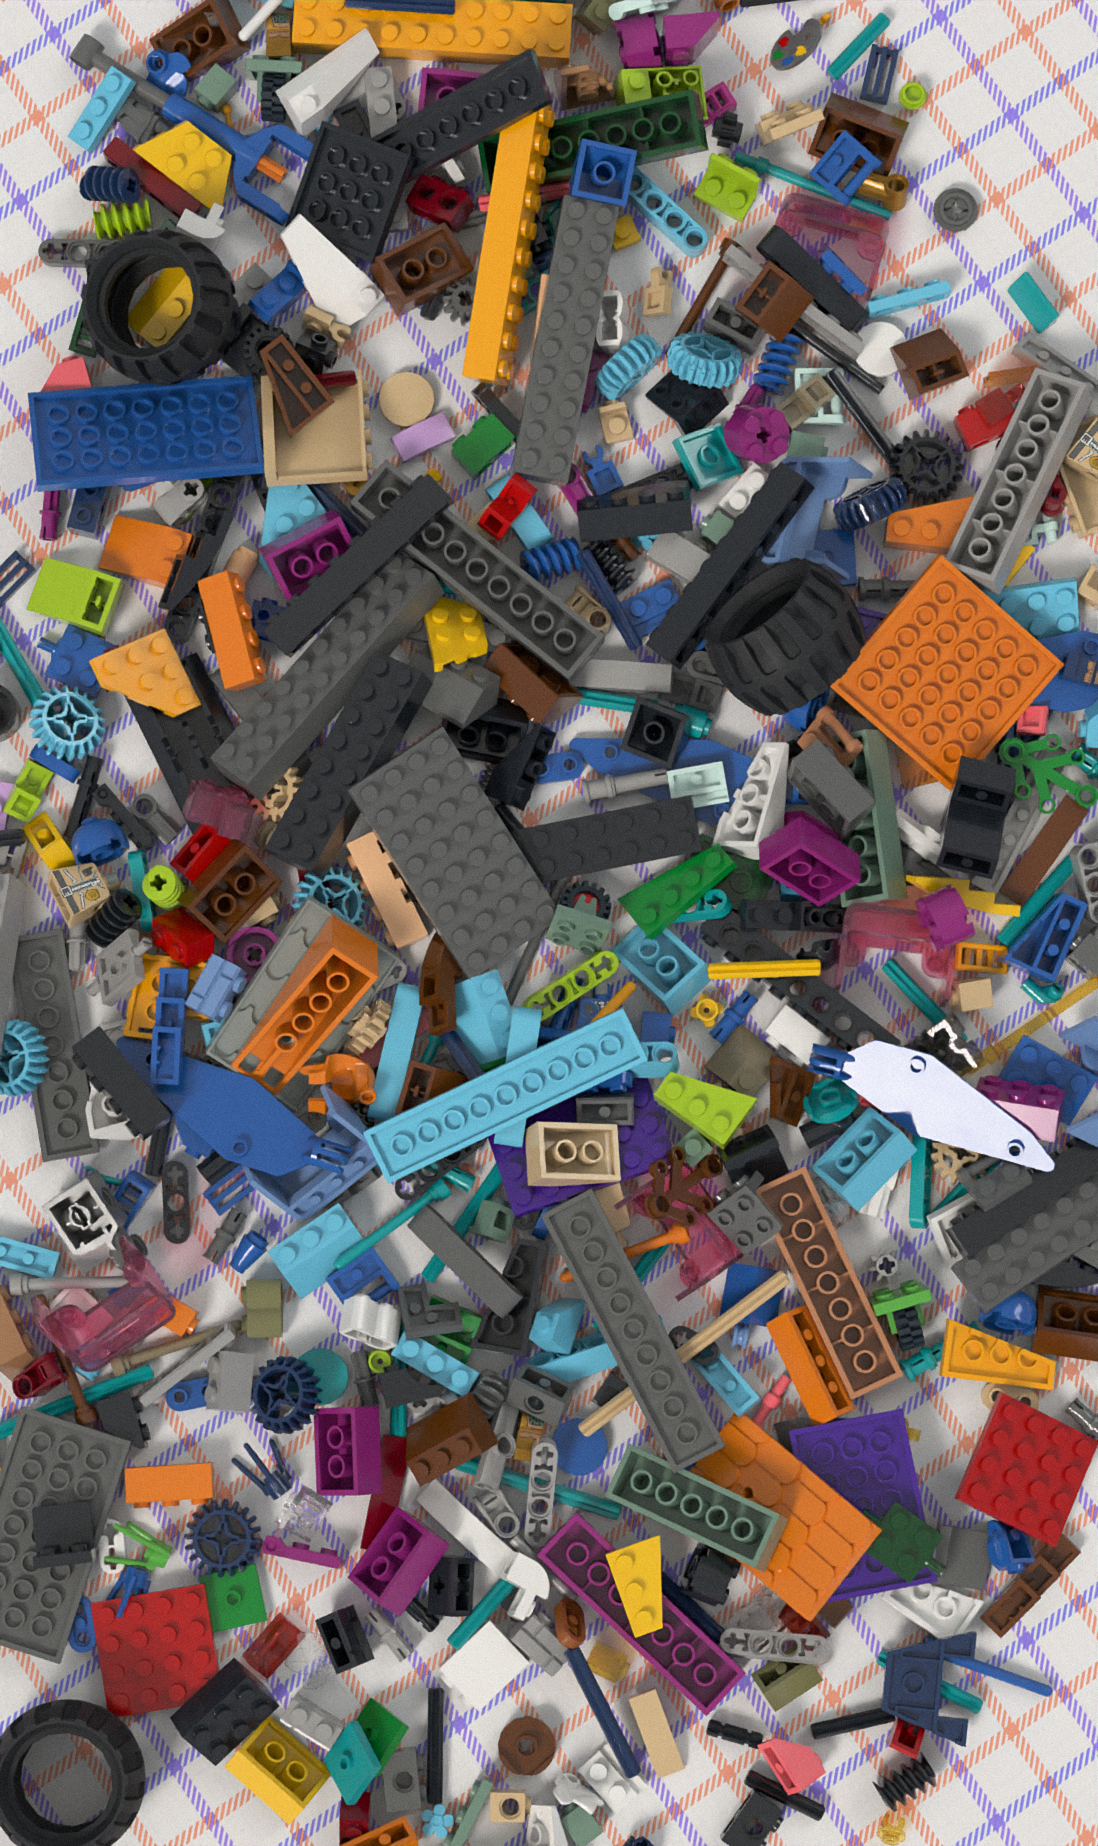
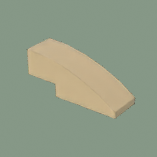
M653 1687L629 1696L631 1708L657 1778L659 1779L685 1769L656 1688Z

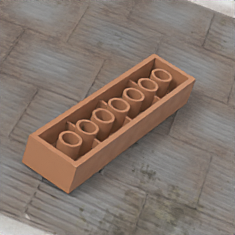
M804 1166L757 1188L755 1192L783 1222L781 1231L772 1237L850 1399L853 1400L902 1377L903 1373L806 1167Z

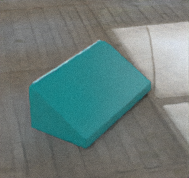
M1024 272L1007 291L1036 332L1042 333L1056 323L1059 314L1028 272Z

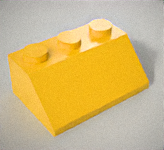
M165 268L128 313V326L154 347L164 345L178 335L190 317L193 293L190 279L183 268Z
M271 1716L255 1729L224 1766L288 1824L304 1810L331 1776L327 1766Z

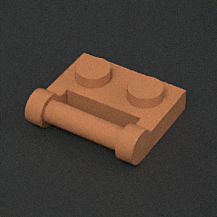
M828 705L824 706L817 712L816 719L797 743L805 750L818 739L823 745L827 744L831 747L836 755L835 758L842 766L847 765L849 767L864 746L858 739H854L836 719L832 708ZM826 725L845 745V751L825 729Z

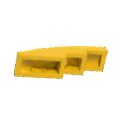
M906 875L907 882L928 894L951 884V888L955 887L967 908L992 914L1020 917V905L994 903V892L969 890L970 880Z

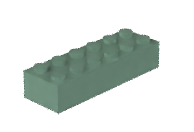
M871 729L851 732L849 734L854 739H858L864 747L850 764L849 768L855 775L854 779L861 786H866L872 792L875 804L872 811L845 840L840 839L839 841L860 855L861 882L840 894L842 907H866L906 899L908 896L886 735L880 730ZM834 736L835 741L845 751V745L837 736Z
M628 1444L604 1495L762 1572H765L789 1520L766 1507L685 1469L674 1473L668 1461L631 1444Z

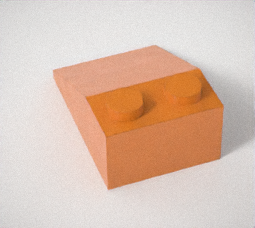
M115 515L98 569L164 589L176 554L188 556L194 536L193 534L168 526Z

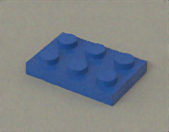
M1025 1034L1022 1035L998 1076L1004 1081L1025 1080L1030 1085L1042 1086L1044 1084H1051L1065 1090L1061 1122L1068 1126L1072 1123L1098 1079L1097 1075Z

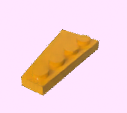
M946 1319L940 1376L1053 1390L1055 1361L951 1319Z

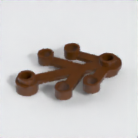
M676 1146L666 1152V1159L671 1164L669 1190L665 1193L664 1183L665 1175L668 1173V1165L662 1159L650 1163L649 1173L654 1177L653 1191L646 1196L644 1206L646 1213L651 1219L660 1221L669 1217L677 1220L680 1227L688 1228L696 1223L695 1213L690 1209L683 1211L672 1206V1202L677 1200L693 1206L699 1215L710 1213L713 1210L711 1198L708 1196L700 1197L687 1191L704 1178L711 1179L721 1175L723 1172V1162L716 1154L707 1155L698 1162L697 1169L681 1180L682 1167L686 1155L681 1147Z

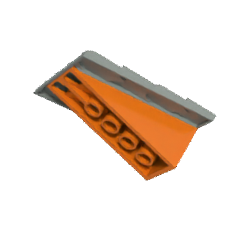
M308 894L283 930L280 938L263 960L261 967L233 1005L230 1015L223 1021L211 1038L210 1043L206 1047V1054L234 1072L255 1079L275 1098L294 1110L299 1111L316 1086V1084H309V1075L301 1074L299 1069L304 1064L322 1063L326 1061L327 1055L338 1053L348 1038L349 1022L364 1005H370L400 960V954Z

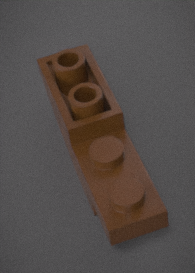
M437 931L432 937L424 957L419 987V1005L428 1007L429 1035L440 1036L457 1029L454 980L463 977L461 968Z

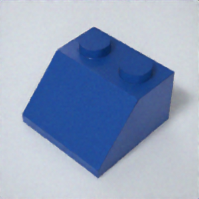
M582 138L573 165L567 195L620 206L619 210L624 209L627 206L637 150Z

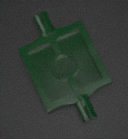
M896 1501L889 1511L880 1518H877L866 1508L863 1510L862 1513L882 1529L866 1550L867 1554L909 1584L918 1571L925 1568V1566L939 1577L942 1575L943 1572L934 1565L943 1571L947 1566H944L932 1557L936 1545L943 1537L941 1533Z

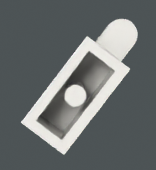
M788 1005L783 1007L764 1031V1034L768 1036L765 1041L778 1051L782 1047L790 1054L787 1058L799 1067L803 1065L808 1067L810 1054L813 1053V1043L826 1046L831 1040Z

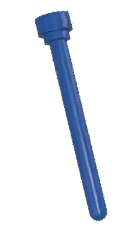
M926 1635L922 1642L934 1640L935 1638ZM944 1657V1660L1045 1697H1049L1053 1693V1689L1049 1685L976 1659Z

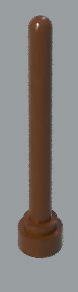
M726 237L723 239L719 246L720 258L674 337L679 336L681 333L688 334L728 266L722 261L724 253L731 244L736 248L738 246L742 247L739 243Z
M38 1294L35 1297L36 1305L61 1369L68 1376L66 1382L77 1407L75 1409V1421L80 1425H85L100 1419L96 1408H92L91 1403L87 1404L47 1298L44 1294Z

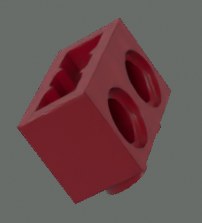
M425 174L418 178L405 200L412 214L437 225L446 222L449 229L458 234L475 206L469 196V191L462 186L455 185L453 187L446 184L442 178L436 175L429 177ZM434 193L432 197L425 199L429 194ZM457 203V205L454 208L449 209L451 205Z

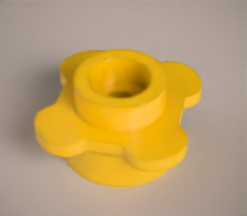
M701 994L697 1005L691 1008L690 1016L693 1019L698 1018L701 1020L705 1027H712L715 1024V1018L723 1012L724 1008L722 1003H716L710 999L708 994ZM708 1008L709 1013H705L704 1009Z

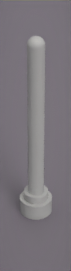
M11 1273L9 1285L11 1296H24L25 1293H30V1290L144 1287L148 1284V1278L139 1275L30 1279L29 1276H24V1273Z

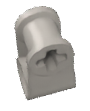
M199 479L182 480L173 489L160 496L154 502L153 508L169 527L174 528L206 501L207 490ZM190 487L196 489L198 494L195 497L189 493L188 489Z
M500 1487L496 1492L487 1491L479 1497L474 1496L472 1498L482 1515L489 1521L499 1536L510 1538L519 1532L521 1521ZM495 1496L497 1497L494 1501H492V1502L489 1503L488 1505L485 1504L486 1502H488V1501H489L490 1499H492L493 1497H495ZM505 1516H509L515 1521V1529L511 1533H505L500 1529V1520Z

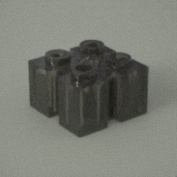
M953 1011L935 1022L928 1031L924 1029L907 1040L903 1045L906 1048L932 1054L960 1077L978 1067L985 1059L973 1039L966 1043L961 1036L966 1029ZM939 1050H943L946 1054L941 1056Z

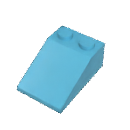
M637 925L610 950L617 956L619 963L672 1016L712 980L708 977V966L668 928L651 941Z

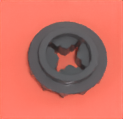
M959 188L945 190L937 197L934 203L935 222L943 230L952 231L953 233L966 231L974 224L978 214V207L974 197L969 192ZM954 201L958 205V210L963 211V213H959L956 221H954L952 213L947 211L952 208Z

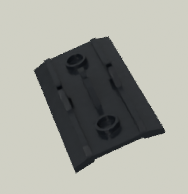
M197 652L180 659L201 703L200 706L176 717H171L164 714L162 710L152 706L147 707L128 699V696L124 695L192 835L205 820L217 829L258 808V805L250 804L254 796L248 794L247 791L222 775L210 759L235 728Z

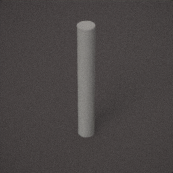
M518 1534L510 1539L509 1543L521 1554L538 1562L544 1568L549 1582L564 1597L571 1598L572 1600L577 1597L578 1594L549 1568Z

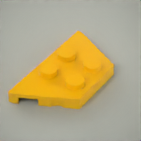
M185 120L175 125L172 129L156 135L155 138L141 145L138 144L132 149L211 210L214 202L223 207L232 155L189 121Z
M441 596L424 615L423 618L434 672L442 671L443 665L452 661L458 665L471 657H478L487 653L488 643L482 615L469 604Z

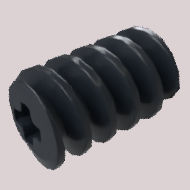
M605 540L591 541L581 551L585 549L591 551L611 588L614 587L615 595H620L636 581V579L632 578L636 569L625 570L629 561H618L622 554L621 551L611 553L615 545L614 543L604 545Z
M123 888L117 889L109 897L108 901L97 910L96 914L90 918V924L85 929L89 939L97 946L106 948L124 931L132 927L141 917V902L131 891Z
M920 1752L921 1762L910 1758L911 1768L907 1767L904 1763L900 1764L902 1774L892 1769L890 1771L892 1780L887 1779L884 1775L881 1776V1787L874 1781L872 1782L886 1806L894 1812L897 1811L896 1801H899L904 1806L907 1805V1794L914 1800L917 1799V1788L925 1794L927 1792L925 1783L928 1782L933 1787L937 1786L936 1775L922 1752Z

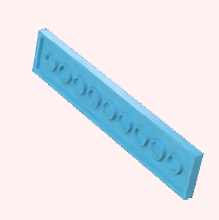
M622 1007L364 1130L363 1134L389 1184L648 1061V1057Z

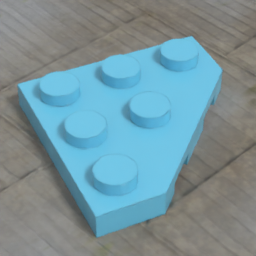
M307 485L268 487L260 547L326 513V510ZM259 552L258 562L269 575V577L272 579V581L276 584L261 553Z

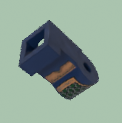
M1073 652L1064 654L1062 663L1065 665L1060 669L1058 679L1098 689V662Z

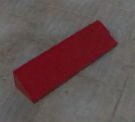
M118 137L113 138L103 150L105 160L111 166L133 168L138 175L140 188L179 220L185 209L198 215L201 208L200 202L133 151L132 148Z
M383 1434L381 1443L382 1493L371 1494L360 1546L361 1549L367 1550L392 1512L399 1506L407 1467L406 1438Z

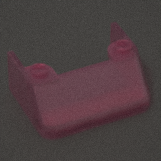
M790 193L785 196L775 225L784 229L792 238L798 236L802 232L803 227L806 226L858 241L857 252L860 257L874 262L868 289L864 297L865 300H870L889 234V224L886 219L879 215L800 193Z
M865 903L851 904L843 916L833 989L839 992L842 986L844 966L855 967L859 965L865 958L866 947L922 954L921 967L923 972L931 978L942 979L939 1007H945L951 995L956 945L935 952L929 941L931 934L928 928H922L916 917V913L919 912L918 910Z
M683 1162L681 1180L693 1172V1169L685 1162ZM671 1167L668 1169L667 1175H665L664 1193L669 1190ZM653 1179L615 1204L616 1210L631 1202L633 1209L638 1214L649 1217L646 1213L644 1202L646 1196L653 1191ZM701 1181L687 1191L700 1197L708 1196L713 1204L715 1203ZM675 1200L672 1202V1206L683 1211L690 1209L696 1215L695 1225L688 1227L691 1241L682 1245L679 1243L675 1244L685 1259V1262L680 1265L679 1271L682 1282L688 1287L675 1296L679 1302L740 1260L744 1254L735 1247L707 1214L699 1215L693 1206ZM666 1217L659 1222L665 1231L668 1232V1228H671L672 1224L676 1223L677 1220Z
M124 1236L118 1239L125 1263L123 1274L128 1283L85 1313L78 1306L72 1304L61 1306L52 1312L36 1296L31 1299L37 1329L85 1372L98 1371L171 1321L176 1313L174 1302L150 1261Z

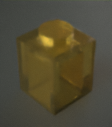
M598 1640L595 1641L587 1658V1663L592 1673L615 1684L618 1678H625L631 1664L626 1662L628 1654Z

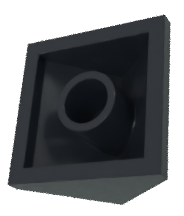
M637 696L620 749L672 769L690 740V716L644 697Z

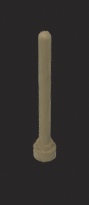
M241 1320L230 1322L236 1329V1332L242 1330ZM224 1324L127 1355V1353L121 1354L120 1352L109 1355V1360L113 1373L117 1377L126 1374V1371L130 1370L133 1365L200 1344Z

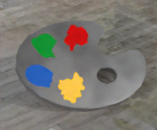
M812 18L808 19L799 34L793 35L790 30H787L779 37L771 50L770 56L771 64L776 70L785 71L794 68L813 53L823 33L819 21Z

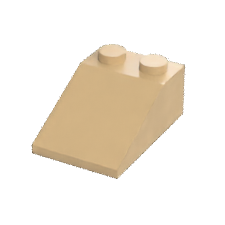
M536 1122L525 1129L528 1186H567L621 1181L617 1124Z

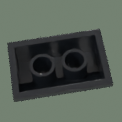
M498 698L497 705L463 729L442 718L441 726H443L462 757L499 764L527 736L530 719L526 716L527 712L521 706L513 704L508 699Z

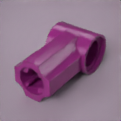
M571 463L570 471L575 474L576 479L572 483H567L565 487H557L563 492L577 516V500L583 499L586 496H593L582 478L579 468Z

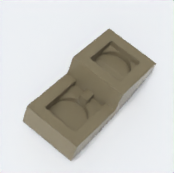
M817 373L774 409L784 414L788 423L789 433H791L828 403L836 393Z

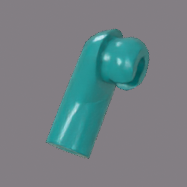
M1030 977L1020 987L1039 1004L1056 1003L1064 994V988L1061 984L1053 983L1052 985L1040 987Z

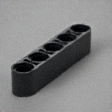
M773 225L756 246L757 251L767 261L772 262L791 276L814 297L813 301L818 305L817 309L825 315L831 314L836 317L841 323L840 326L848 332L850 330L856 332L869 316L868 312L781 227Z

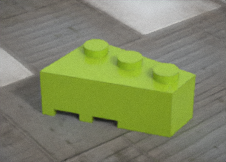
M670 1072L653 1094L656 1102L723 1150L757 1105V1098L674 1072Z

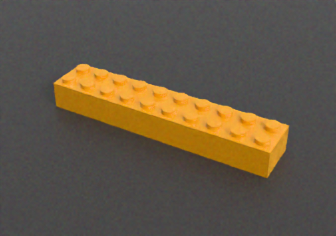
M295 0L292 46L294 53L328 55L366 28L380 52L376 58L501 65L524 51L532 49L536 51L541 67L559 68L560 66L570 64L573 4L510 0H455V12L449 15L353 9L345 6V0Z
M547 105L500 132L462 371L463 377L476 382L508 386L509 380H512L514 376L515 366L512 363L513 352H517L519 346V336L516 333L518 324H521L523 320L522 296H526L528 289V280L525 279L526 270L532 264L530 245L531 240L535 239L537 233V225L534 223L536 212H539L541 207L540 184L544 183L546 169L543 167L544 157L548 156L550 151V139L547 138L549 128L553 127L555 113L552 111L551 105Z

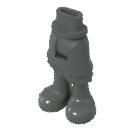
M127 97L115 117V120L120 122L122 128L132 137L137 145H141L155 138L157 134L171 129L163 122L164 118L159 116V112L138 102L135 97Z

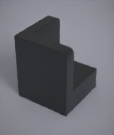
M610 1372L591 1401L602 1407L629 1385Z

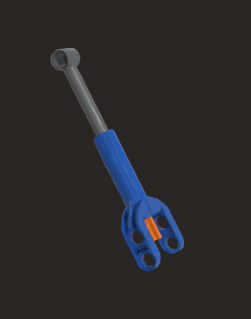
M88 34L82 36L69 56L75 64L86 71H90L94 66L105 74L113 66L137 82L132 91L162 109V116L175 125L185 120L189 121L232 155L231 166L239 200L281 226L285 224L289 214L281 208L279 203L249 184L258 171L279 184L286 178L289 170L268 157L274 148V141L307 162L314 145L312 142L283 124L263 128L257 133L243 135L175 92L170 96L102 53L105 47Z

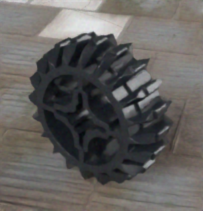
M928 429L924 430L923 437H920L918 431H913V440L905 435L902 439L904 445L897 443L894 447L899 453H891L890 458L895 460V463L889 464L888 470L896 472L890 475V477L900 479L907 490V496L909 494L914 495L912 502L915 504L918 502L919 497H923L924 505L929 504L930 497H932L935 504L939 503V494L943 498L948 499L950 497L949 490L955 492L958 488L955 482H961L963 476L958 472L964 470V464L956 463L963 458L962 453L953 454L958 445L955 443L948 446L949 436L944 437L943 441L938 439L940 436L939 431H936L933 437H929L930 432ZM929 447L939 452L929 455L918 448ZM910 452L913 456L912 461L915 464V468L910 474L906 475L904 459ZM946 459L948 477L942 482L939 478L940 473L937 467ZM934 462L930 471L928 469H925L924 471L921 470L920 472H918L922 464L931 465ZM918 480H926L935 487L926 488L914 483Z

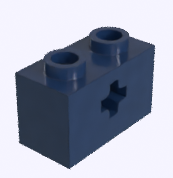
M112 486L76 489L67 523V528L71 534L98 540Z

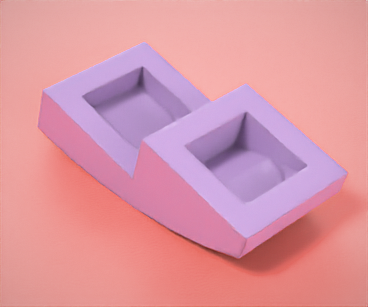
M444 412L392 436L390 441L403 464L425 455L430 449L453 441L456 435Z

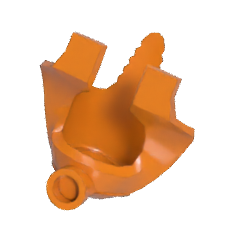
M349 1054L327 1055L326 1061L322 1063L304 1064L299 1069L301 1074L309 1075V1084H327L331 1082V1090L349 1105L358 1102L371 1104L376 1100L374 1071L368 1062L359 1057ZM308 1098V1112L326 1115L329 1109L324 1098Z

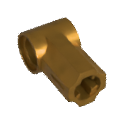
M872 172L855 193L880 200L882 205L890 211H899L906 205L909 181L901 174H891L886 177Z

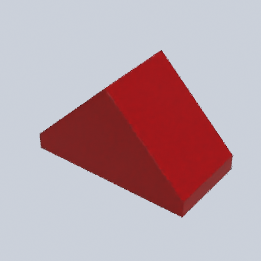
M896 1717L885 1742L889 1747L916 1759L925 1729Z

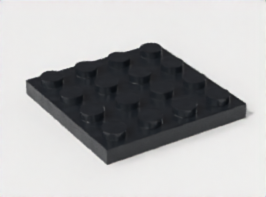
M322 121L285 227L298 214H301L337 249L375 264V257L381 255L416 157Z

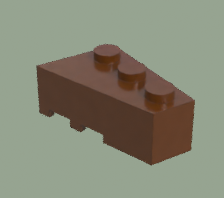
M283 334L260 351L262 362L291 438L333 405L335 401Z

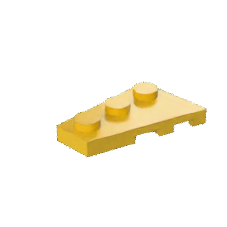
M659 1534L605 1554L635 1638L663 1628Z

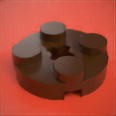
M532 1716L513 1719L500 1733L498 1741L500 1760L514 1774L531 1776L541 1773L550 1765L555 1752L554 1735L551 1729L542 1720ZM522 1739L526 1741L531 1739L534 1742L532 1744V1749L534 1750L532 1753L528 1751L520 1752V1741Z

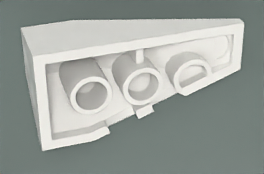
M298 214L280 234L293 263L297 266L304 280L302 282L306 290L309 291L315 303L313 304L314 307L334 316V322L346 326L352 325L367 316L385 296L359 268L301 214Z

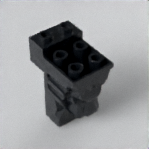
M961 755L940 822L942 833L936 866L988 879L993 878L999 860L1005 816L1013 794L1017 769Z

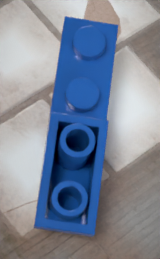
M292 259L287 262L285 268L249 300L248 306L268 324L281 312L284 314L308 291Z

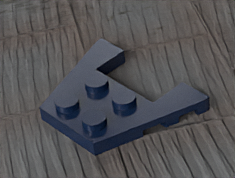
M970 1631L887 1650L881 1709L909 1723L931 1731L933 1734L955 1742L957 1745L966 1747L968 1719L938 1716L944 1657L974 1659L977 1633Z

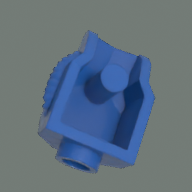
M988 1521L987 1552L990 1563L996 1569L1008 1571V1574L1011 1575L1024 1571V1566L1036 1562L1027 1534L1001 1521Z

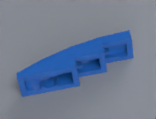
M160 968L159 994L156 997L155 1025L152 1031L151 1084L179 1085L188 1008L185 1002L189 995L190 969Z

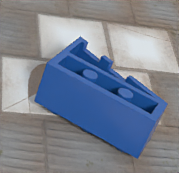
M1064 892L1055 894L996 960L1045 983L1055 982L1088 904Z

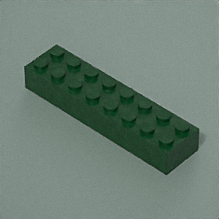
M690 89L554 120L553 127L549 128L547 138L550 139V151L548 156L544 157L543 167L546 169L545 181L540 185L570 180L582 138L637 150L634 167L708 151L699 94ZM500 132L478 144L485 190L488 194H491Z

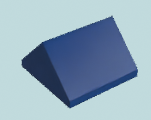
M729 1262L719 1317L778 1271ZM782 1290L740 1322L767 1327V1322L778 1317Z

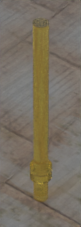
M1098 976L1071 992L996 1045L992 1046L990 1044L983 1049L981 1055L964 1066L967 1072L972 1075L986 1064H993L1000 1059L1002 1053L1016 1045L1023 1034L1029 1036L1098 988Z

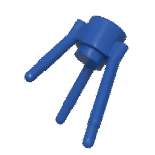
M127 1565L126 1571H121L117 1583L106 1598V1600L114 1599L123 1585L122 1588L126 1591L116 1614L117 1618L122 1617L132 1592L139 1594L140 1589H142L141 1594L148 1593L152 1582L147 1580L149 1572Z

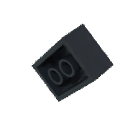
M233 1658L181 1706L170 1719L181 1737L216 1766L280 1705L267 1686Z

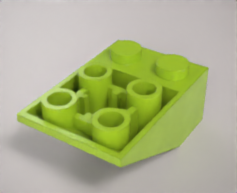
M701 65L621 69L613 80L616 106L693 89L700 96L703 120H708Z
M45 557L26 610L106 638L125 585L121 579Z

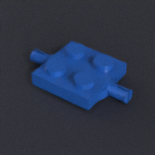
M70 624L67 625L62 638L57 643L41 637L37 648L51 653V661L44 675L71 688L78 686L80 692L88 691L89 696L97 699L102 687L89 661L104 654L103 650L116 645Z

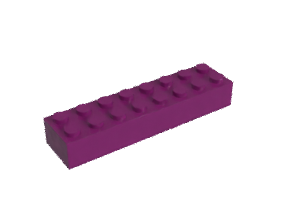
M575 1511L537 1552V1556L707 1716L746 1674L745 1670L664 1593H662L663 1628L635 1638L605 1555L617 1549Z

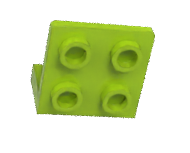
M711 153L707 171L693 197L742 223L758 195L761 179L757 177L758 174L748 167H743L742 169L733 164V160L721 153L718 155Z

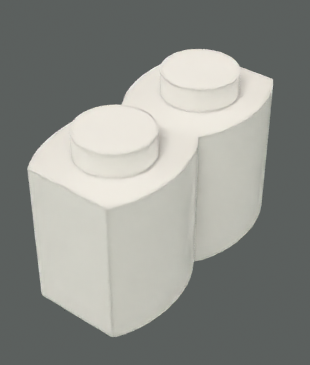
M606 290L603 292L596 340L606 354H615L629 342V333L626 328L629 319V305L619 290Z
M355 1294L353 1297L344 1300L339 1333L348 1338L363 1341L373 1348L386 1351L396 1347L398 1344L402 1315L390 1304H378L371 1300V1297L368 1295Z

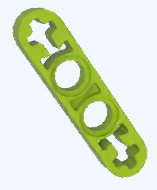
M600 950L527 997L523 1001L522 1007L533 1008L532 1003L542 1004L547 1001L550 1005L544 1004L539 1008L542 1010L541 1021L547 1019L617 971L619 964L617 956L611 951ZM601 957L609 958V962L606 964L608 969L599 968L593 971L590 968L599 966L602 963ZM581 970L585 971L588 975V981L582 987L578 986L575 981L576 974ZM558 985L562 986L565 990V997L559 1002L555 1001L552 996L553 989Z

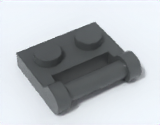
M986 1155L967 1168L961 1167L956 1170L955 1174L983 1211L987 1212L1033 1183L1032 1176L1021 1164L1003 1160L1005 1164L974 1182L972 1177L1001 1160Z

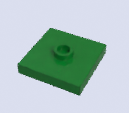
M256 1563L245 1565L246 1570L244 1572H240L237 1567L234 1568L235 1575L233 1577L229 1576L228 1569L224 1570L222 1578L218 1577V1572H213L210 1576L207 1574L199 1576L200 1584L205 1583L213 1633L268 1620Z
M370 1697L356 1721L359 1722L382 1766L376 1774L379 1777L409 1729V1726L380 1702Z

